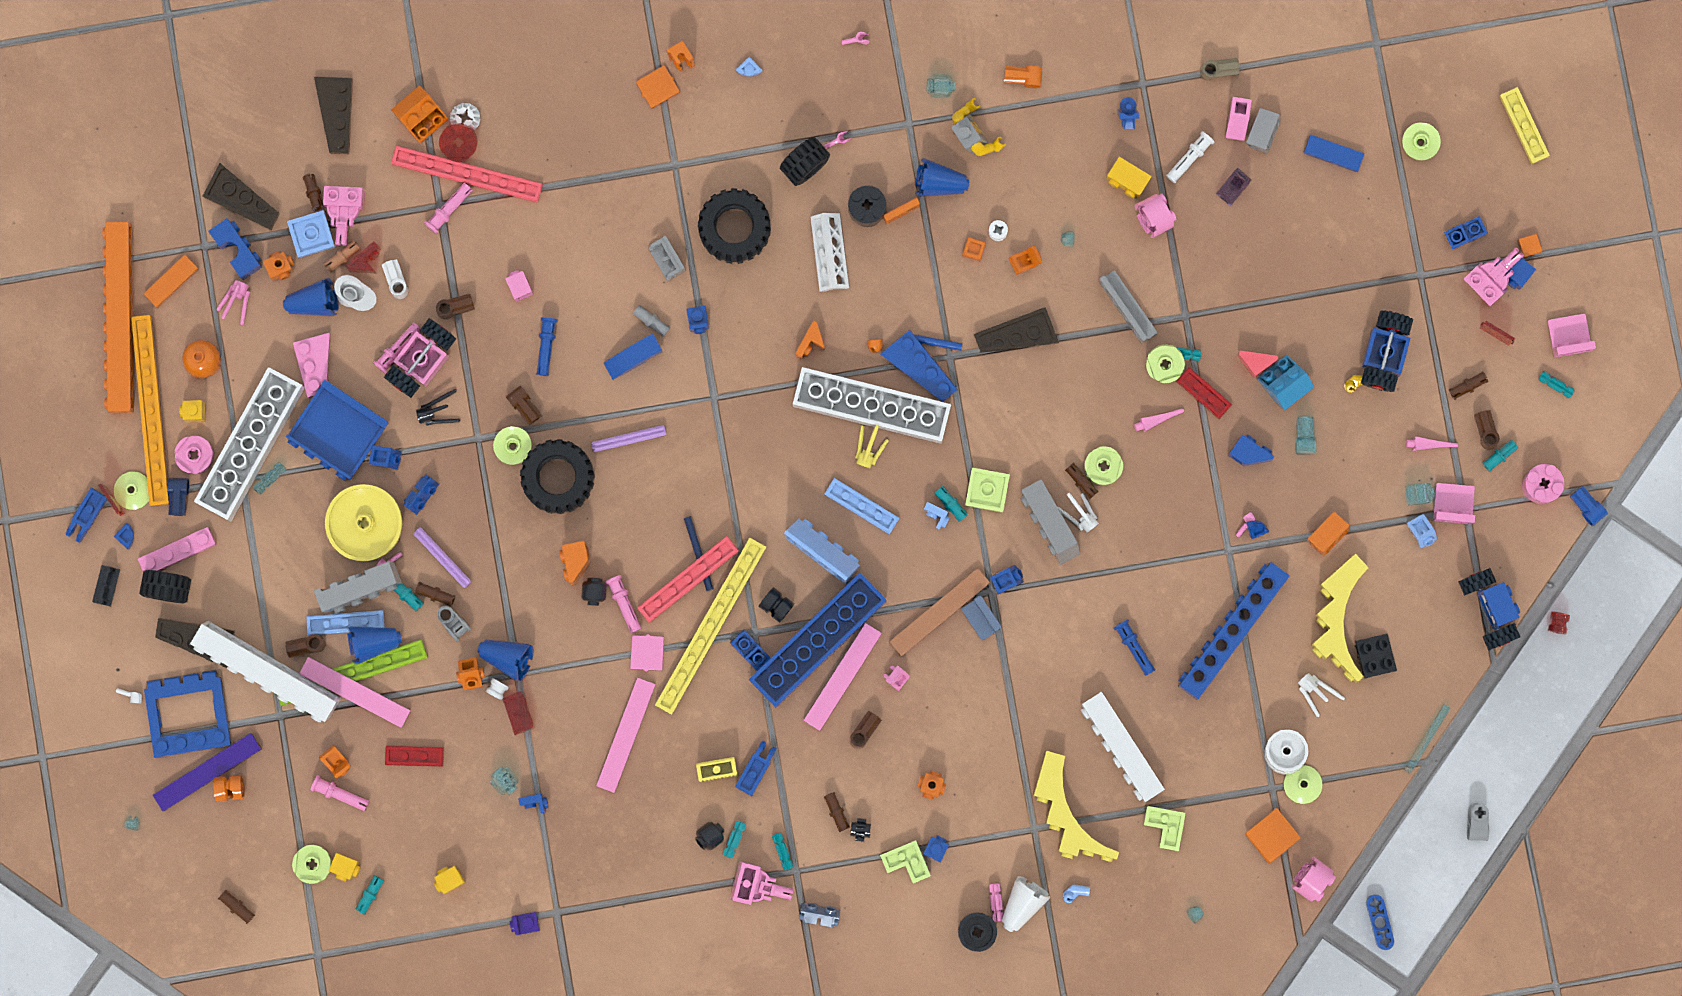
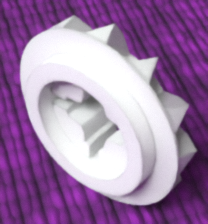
M461 103L450 112L451 125L458 132L470 133L478 127L480 113L472 104ZM468 111V117L472 120H466L462 125V118L458 115H464Z

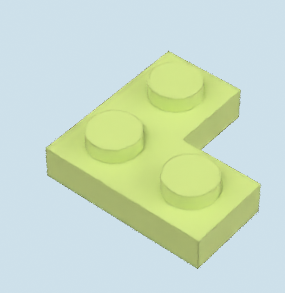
M1147 806L1144 825L1162 829L1159 848L1179 851L1186 813Z
M916 840L880 855L887 873L906 866L912 883L931 876Z

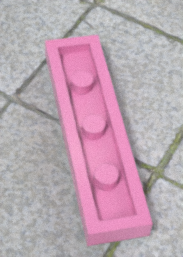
M206 527L140 557L138 561L143 571H160L215 546L216 542L209 527Z

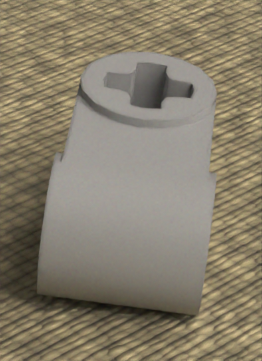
M443 606L438 610V620L457 642L464 633L472 630L451 607ZM444 610L451 612L449 620L445 621L442 619L441 613Z
M1473 804L1468 810V840L1488 841L1489 810L1483 804ZM1478 807L1479 810H1482V814H1479V818L1478 815L1474 813L1478 810Z

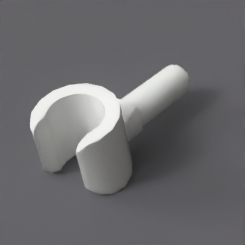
M116 689V693L129 696L130 703L141 704V693Z

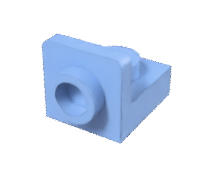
M927 502L924 508L927 511L926 515L933 519L941 518L936 529L945 528L949 521V517H947L948 512Z
M1424 514L1407 523L1420 548L1430 546L1437 540L1436 532Z

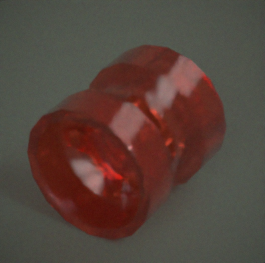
M1551 612L1550 618L1552 621L1548 625L1547 631L1566 635L1568 630L1566 623L1569 622L1570 615Z

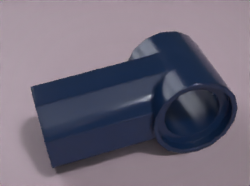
M168 478V515L186 516L189 479Z

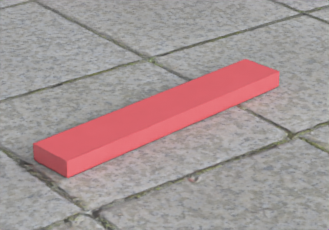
M726 536L637 608L649 623L652 622L739 552L738 548Z

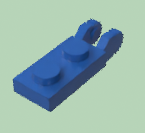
M90 488L73 516L66 535L70 537L74 533L77 524L82 526L81 531L76 537V541L80 543L87 534V531L90 530L108 497Z
M764 741L761 742L756 753H753L735 786L750 796L754 794L777 749L772 747L766 760L759 755L766 746Z

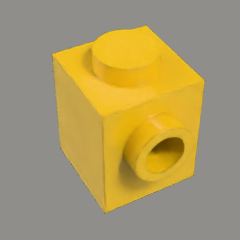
M202 400L182 401V406L179 408L180 417H183L185 422H206L205 402Z
M336 853L329 871L337 874L335 878L346 882L347 879L352 880L353 877H357L361 867L358 866L359 861Z
M446 866L437 871L438 875L434 877L436 880L434 885L437 891L443 894H447L466 883L457 866H453L450 869Z

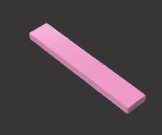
M865 623L805 717L804 721L819 731L822 729L881 636V632Z
M311 657L307 658L299 673L401 728L411 711Z
M637 678L596 785L597 787L615 793L656 684Z

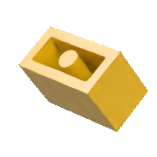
M1119 157L1106 179L1109 180L1108 184L1117 189L1120 187L1125 190L1124 193L1127 196L1139 199L1152 176Z

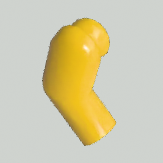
M1353 375L1344 385L1345 390L1353 393L1355 389L1363 385L1361 384L1362 375Z

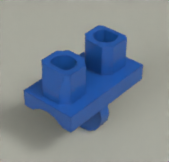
M1131 97L1123 98L1120 102V109H1118V116L1122 119L1123 129H1135V119H1139L1136 101Z

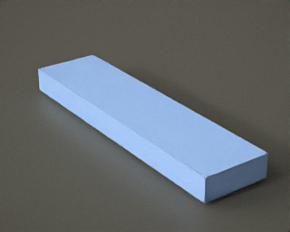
M835 478L824 494L889 535L899 520V517Z
M383 610L306 616L308 636L312 634L350 633L347 628L351 626L385 628Z

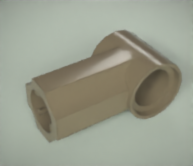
M1237 58L1218 61L1208 60L1201 67L1200 75L1203 79L1209 81L1214 78L1239 75ZM1205 67H1212L1214 74H1208L1205 71Z

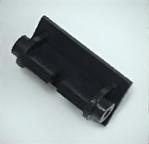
M101 565L92 600L93 603L111 607L120 569Z

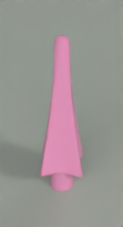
M1181 408L1172 412L1141 418L1139 423L1134 424V428L1136 431L1143 429V432H1146L1163 421L1183 413L1184 409Z
M1415 436L1413 440H1406V447H1413L1412 451L1458 447V443L1442 442Z

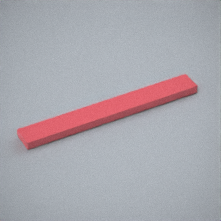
M397 145L391 162L392 165L536 203L539 201L543 187L542 183Z

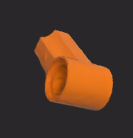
M1006 66L1004 83L1021 84L1028 88H1040L1043 68L1038 66H1026L1025 68Z

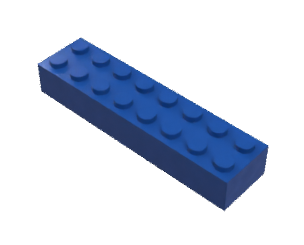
M859 573L771 657L749 681L777 708L876 613L887 600Z

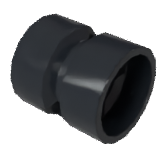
M773 587L758 607L766 613L771 612V617L780 623L795 603L787 597L782 598V593Z

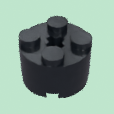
M873 186L857 188L849 197V215L855 223L862 227L877 225L883 219L884 214H886V199L880 189ZM865 203H869V205H872L870 206V210H866V208L862 206H865Z
M971 913L961 920L958 927V937L962 945L967 949L975 952L985 951L994 944L997 937V927L988 915ZM974 927L982 928L981 937L978 938L976 935H972Z

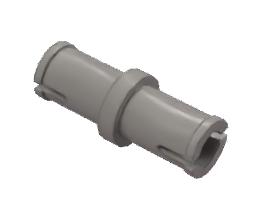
M641 305L633 313V315L646 323V327H651L663 337L670 329V326L659 320L656 314H651Z

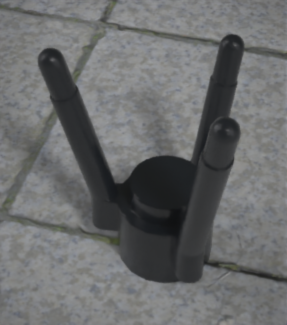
M453 389L437 399L421 405L420 409H416L419 423H426V426L460 422V419L432 420V418H435L434 412L445 409L448 405L445 404L433 409L431 406L456 393L457 390Z

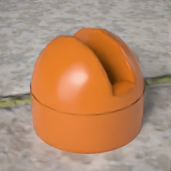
M882 339L867 340L868 349L873 353L881 351L883 347Z

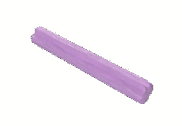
M664 425L594 441L591 443L593 452H598L665 436L666 429Z
M418 528L414 532V536L463 588H466L471 583V580L422 528Z

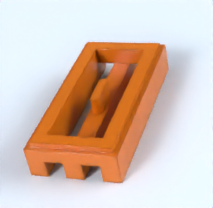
M914 198L884 214L883 219L886 225L919 208L920 202L917 198Z

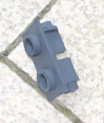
M802 903L799 920H803L804 923L817 924V918H820L821 926L838 927L841 910L831 906L820 907L814 903Z

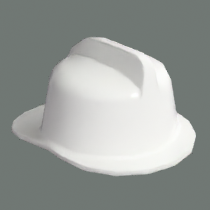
M344 275L336 280L334 290L338 301L343 306L366 311L373 308L376 304L377 297L375 293L354 276Z

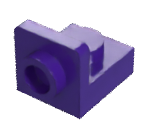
M537 912L512 916L513 920L510 921L511 932H515V935L540 931Z

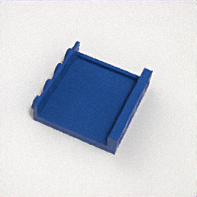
M324 379L289 434L286 435V438L289 439L287 443L296 449L298 446L305 450L303 453L311 459L316 457L321 460L319 464L329 470L331 467L337 471L335 475L345 481L346 478L352 479L372 449V445H375L389 422Z

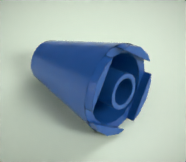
M921 159L923 165L918 167L915 186L919 187V191H915L916 196L963 194L965 190H968L969 179H967L965 174L931 160Z
M330 278L322 279L287 295L285 300H283L285 311H288L289 314L337 315L335 311L339 309V301L335 290H332L331 285H334L333 281Z
M355 626L347 628L351 632L347 634L350 653L356 658L352 660L354 665L399 647V643H402L400 631L396 632L395 628Z
M486 639L479 644L478 653L480 658L512 679L521 681L529 671L530 666L527 664L529 659H533L534 649L533 646L525 643Z

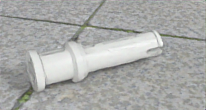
M1202 131L1200 133L1201 136L1194 144L1191 143L1189 145L1188 152L1166 175L1174 184L1198 157L1200 158L1204 155L1203 152L1210 144L1213 145L1215 143L1205 132Z

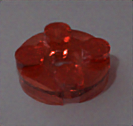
M453 123L447 126L439 138L441 152L448 159L455 162L469 159L476 151L478 145L477 136L473 128L463 123ZM460 138L464 144L457 147L453 140Z

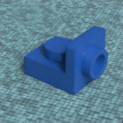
M699 306L686 309L690 332H694V334L705 333L706 329H709L706 307Z
M372 445L369 459L370 465L398 470L401 462V451Z
M1016 565L990 577L998 594L1024 582L1022 579L1023 574Z
M543 794L518 798L519 805H524L525 809L536 807L538 802L541 814L546 813V809L549 808L547 797H543Z

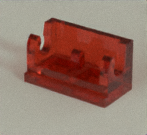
M520 691L503 697L514 735L534 729L535 727L523 692Z

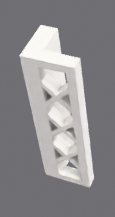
M821 213L811 216L819 291L848 289L849 283L840 213ZM829 218H834V228L830 226ZM832 237L837 240L836 247L832 244ZM835 255L839 258L838 266L834 262ZM837 274L841 277L842 284H837Z

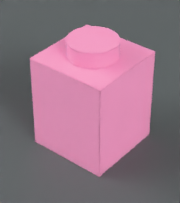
M513 271L508 274L509 277L505 278L516 302L533 295L523 271Z

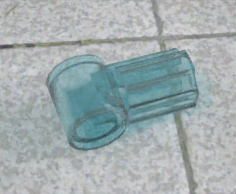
M1297 417L1296 454H1316L1314 417Z

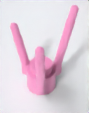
M235 280L233 285L230 286L217 307V311H220L231 295L221 316L222 319H225L234 299L241 300L244 297L240 324L244 325L247 302L250 292L247 291L249 287L247 284Z

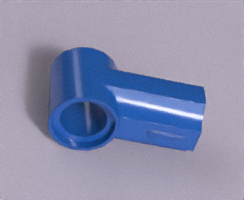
M1584 486L1570 496L1591 526H1594L1608 515L1604 506L1600 502L1595 501Z

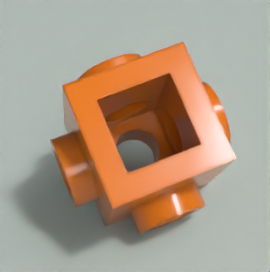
M277 251L272 253L269 259L263 261L273 281L279 278L280 280L287 279L291 276L290 273L294 272L292 266H295L291 256H287L284 252Z
M477 657L458 661L459 672H456L458 683H462L463 689L483 687L482 679L485 678L483 667H479Z
M930 771V774L926 773L925 777H920L917 787L921 788L922 797L933 800L934 797L938 798L939 794L943 795L946 784L943 783L942 774ZM929 782H935L936 787L930 789L928 787Z

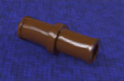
M310 173L303 176V180L307 189L306 196L310 199L312 211L316 212V209L317 212L322 211L324 205L315 175L311 174L310 176Z
M1482 371L1470 379H1464L1459 385L1450 388L1449 392H1451L1452 398L1456 400L1468 392H1474L1475 388L1488 383V379H1486L1487 377Z
M1074 462L1065 469V472L1076 482V487L1079 486L1089 499L1099 492L1087 479L1088 476L1084 475Z
M422 582L418 583L415 590L416 594L428 597L433 602H441L449 607L453 605L455 595L441 591L439 587L433 588Z
M835 792L824 796L830 810L829 815L833 817L838 831L841 832L850 828L843 813L844 809L840 807Z
M227 890L218 898L230 909L232 914L235 913L246 924L255 916L242 904L241 900L238 901Z

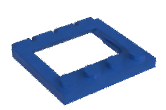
M216 670L202 672L203 680H200L199 673L183 675L184 683H181L180 676L164 678L165 686H162L161 679L147 681L148 689H144L154 758L231 746L222 679L217 677ZM212 690L218 728L162 737L160 710L158 709L156 699Z

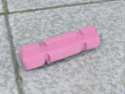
M998 883L989 885L991 911H993L992 920L994 922L1001 921L1003 918V913H1001V910H1003L1001 894H999L1001 889Z

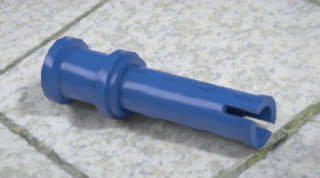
M541 317L542 328L541 333H539L541 344L536 375L549 376L552 342L556 339L554 332L558 319Z
M1127 619L1113 627V629L1117 630L1122 638V644L1128 646L1146 676L1156 669L1137 641L1138 635L1132 631Z

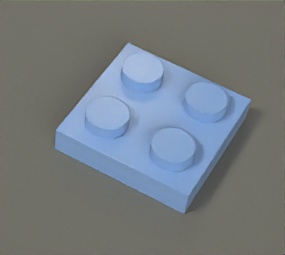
M324 210L287 221L298 258L335 248Z

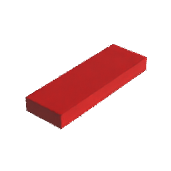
M1190 367L1176 381L1218 419L1232 406L1228 400Z
M386 746L385 765L443 767L444 747Z

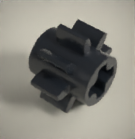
M857 818V822H852L850 836L855 837V841L864 842V838H870L871 824L866 823V819Z

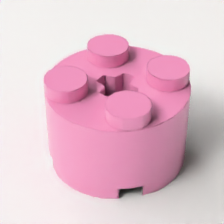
M1154 194L1134 206L1135 210H1139L1140 214L1137 215V218L1147 234L1151 232V238L1173 228L1174 221L1177 220L1172 210L1169 211L1166 205L1167 200L1163 194Z
M1540 464L1526 473L1522 482V490L1530 501L1537 504H1547L1557 499L1563 492L1564 478L1554 465ZM1543 481L1546 482L1547 485L1545 487H1540L1539 483Z
M1313 856L1310 858L1313 860L1310 864L1306 862L1294 878L1296 884H1292L1291 888L1310 902L1314 900L1318 902L1324 895L1323 890L1327 885L1330 886L1334 882L1336 876L1333 875L1331 868Z

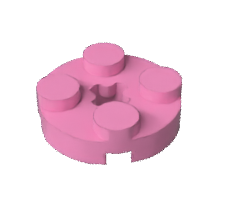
M200 436L185 437L177 444L175 448V461L184 472L200 474L206 471L212 464L214 451L210 443ZM196 450H198L197 455L199 457L197 459L194 458L193 460H191V454H189L190 451L195 452Z

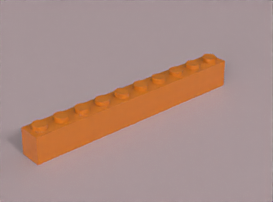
M105 222V228L102 229L103 239H106V246H103V258H106V265H103V276L106 277V284L103 285V294L106 296L103 312L104 315L106 314V322L103 324L104 333H107V341H104V352H107V360H104V370L107 371V379H104V389L107 390L104 407L110 414L134 413L133 331L131 317H133L132 225L129 222Z

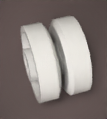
M1280 730L1274 733L1268 740L1264 751L1265 760L1273 771L1283 775L1293 774L1305 764L1308 756V744L1298 732ZM1284 748H1287V751L1290 750L1289 755L1283 753Z

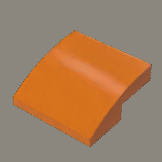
M1277 808L1245 833L1268 864L1301 839Z

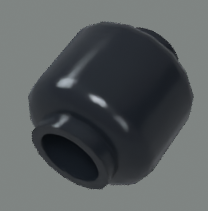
M587 578V581L582 583L581 598L584 601H588L587 605L599 606V602L606 600L607 584L602 582L601 578Z
M707 822L696 831L695 840L703 850H713L723 842L724 829L719 823Z

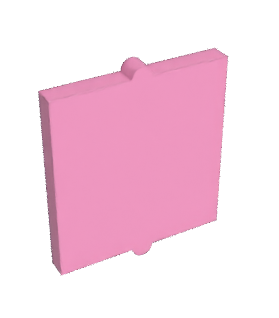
M649 634L646 636L632 635L630 669L645 670V672L648 670L662 671L664 637L650 636Z

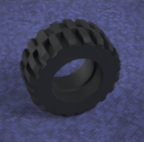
M731 188L730 191L724 189L719 194L712 195L711 199L704 203L702 211L700 210L698 221L699 236L707 252L710 255H714L716 259L724 260L730 264L732 262L743 263L745 260L750 261L754 259V256L759 255L763 247H766L771 233L770 216L765 204L755 194H750L744 189L742 191L737 190V188ZM739 209L750 216L752 231L746 240L739 243H728L719 236L716 225L718 218L725 211Z
M562 439L555 441L547 440L543 444L539 443L535 449L527 453L528 456L523 460L522 470H520V482L526 497L537 508L551 514H564V512H571L576 507L582 506L583 502L589 498L591 489L594 486L595 475L590 459L579 446ZM562 459L569 462L574 468L575 482L571 489L563 494H551L541 486L539 479L540 471L544 464L550 460Z

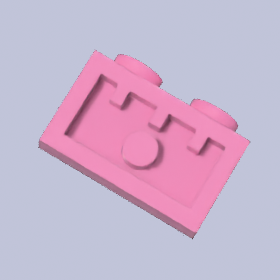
M1585 314L1547 321L1554 358L1591 352L1596 349L1595 341L1590 340Z
M1437 483L1433 521L1469 525L1475 523V515H1473L1475 487Z

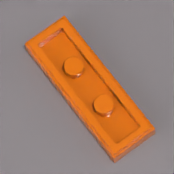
M184 255L143 294L158 308L199 268Z

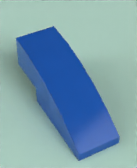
M652 333L604 362V365L612 380L646 363L647 360L663 351Z

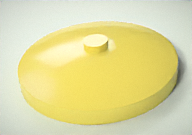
M365 484L351 486L341 491L330 503L325 517L326 534L332 546L343 556L356 561H373L388 554L397 544L403 526L402 513L395 499L385 490Z

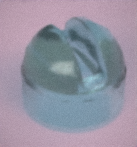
M1067 231L1061 235L1060 241L1063 245L1074 246V231Z
M128 816L124 821L123 827L138 831L140 821L136 816L134 820H132V816Z
M1191 907L1186 911L1193 923H1197L1203 917V911L1200 907Z

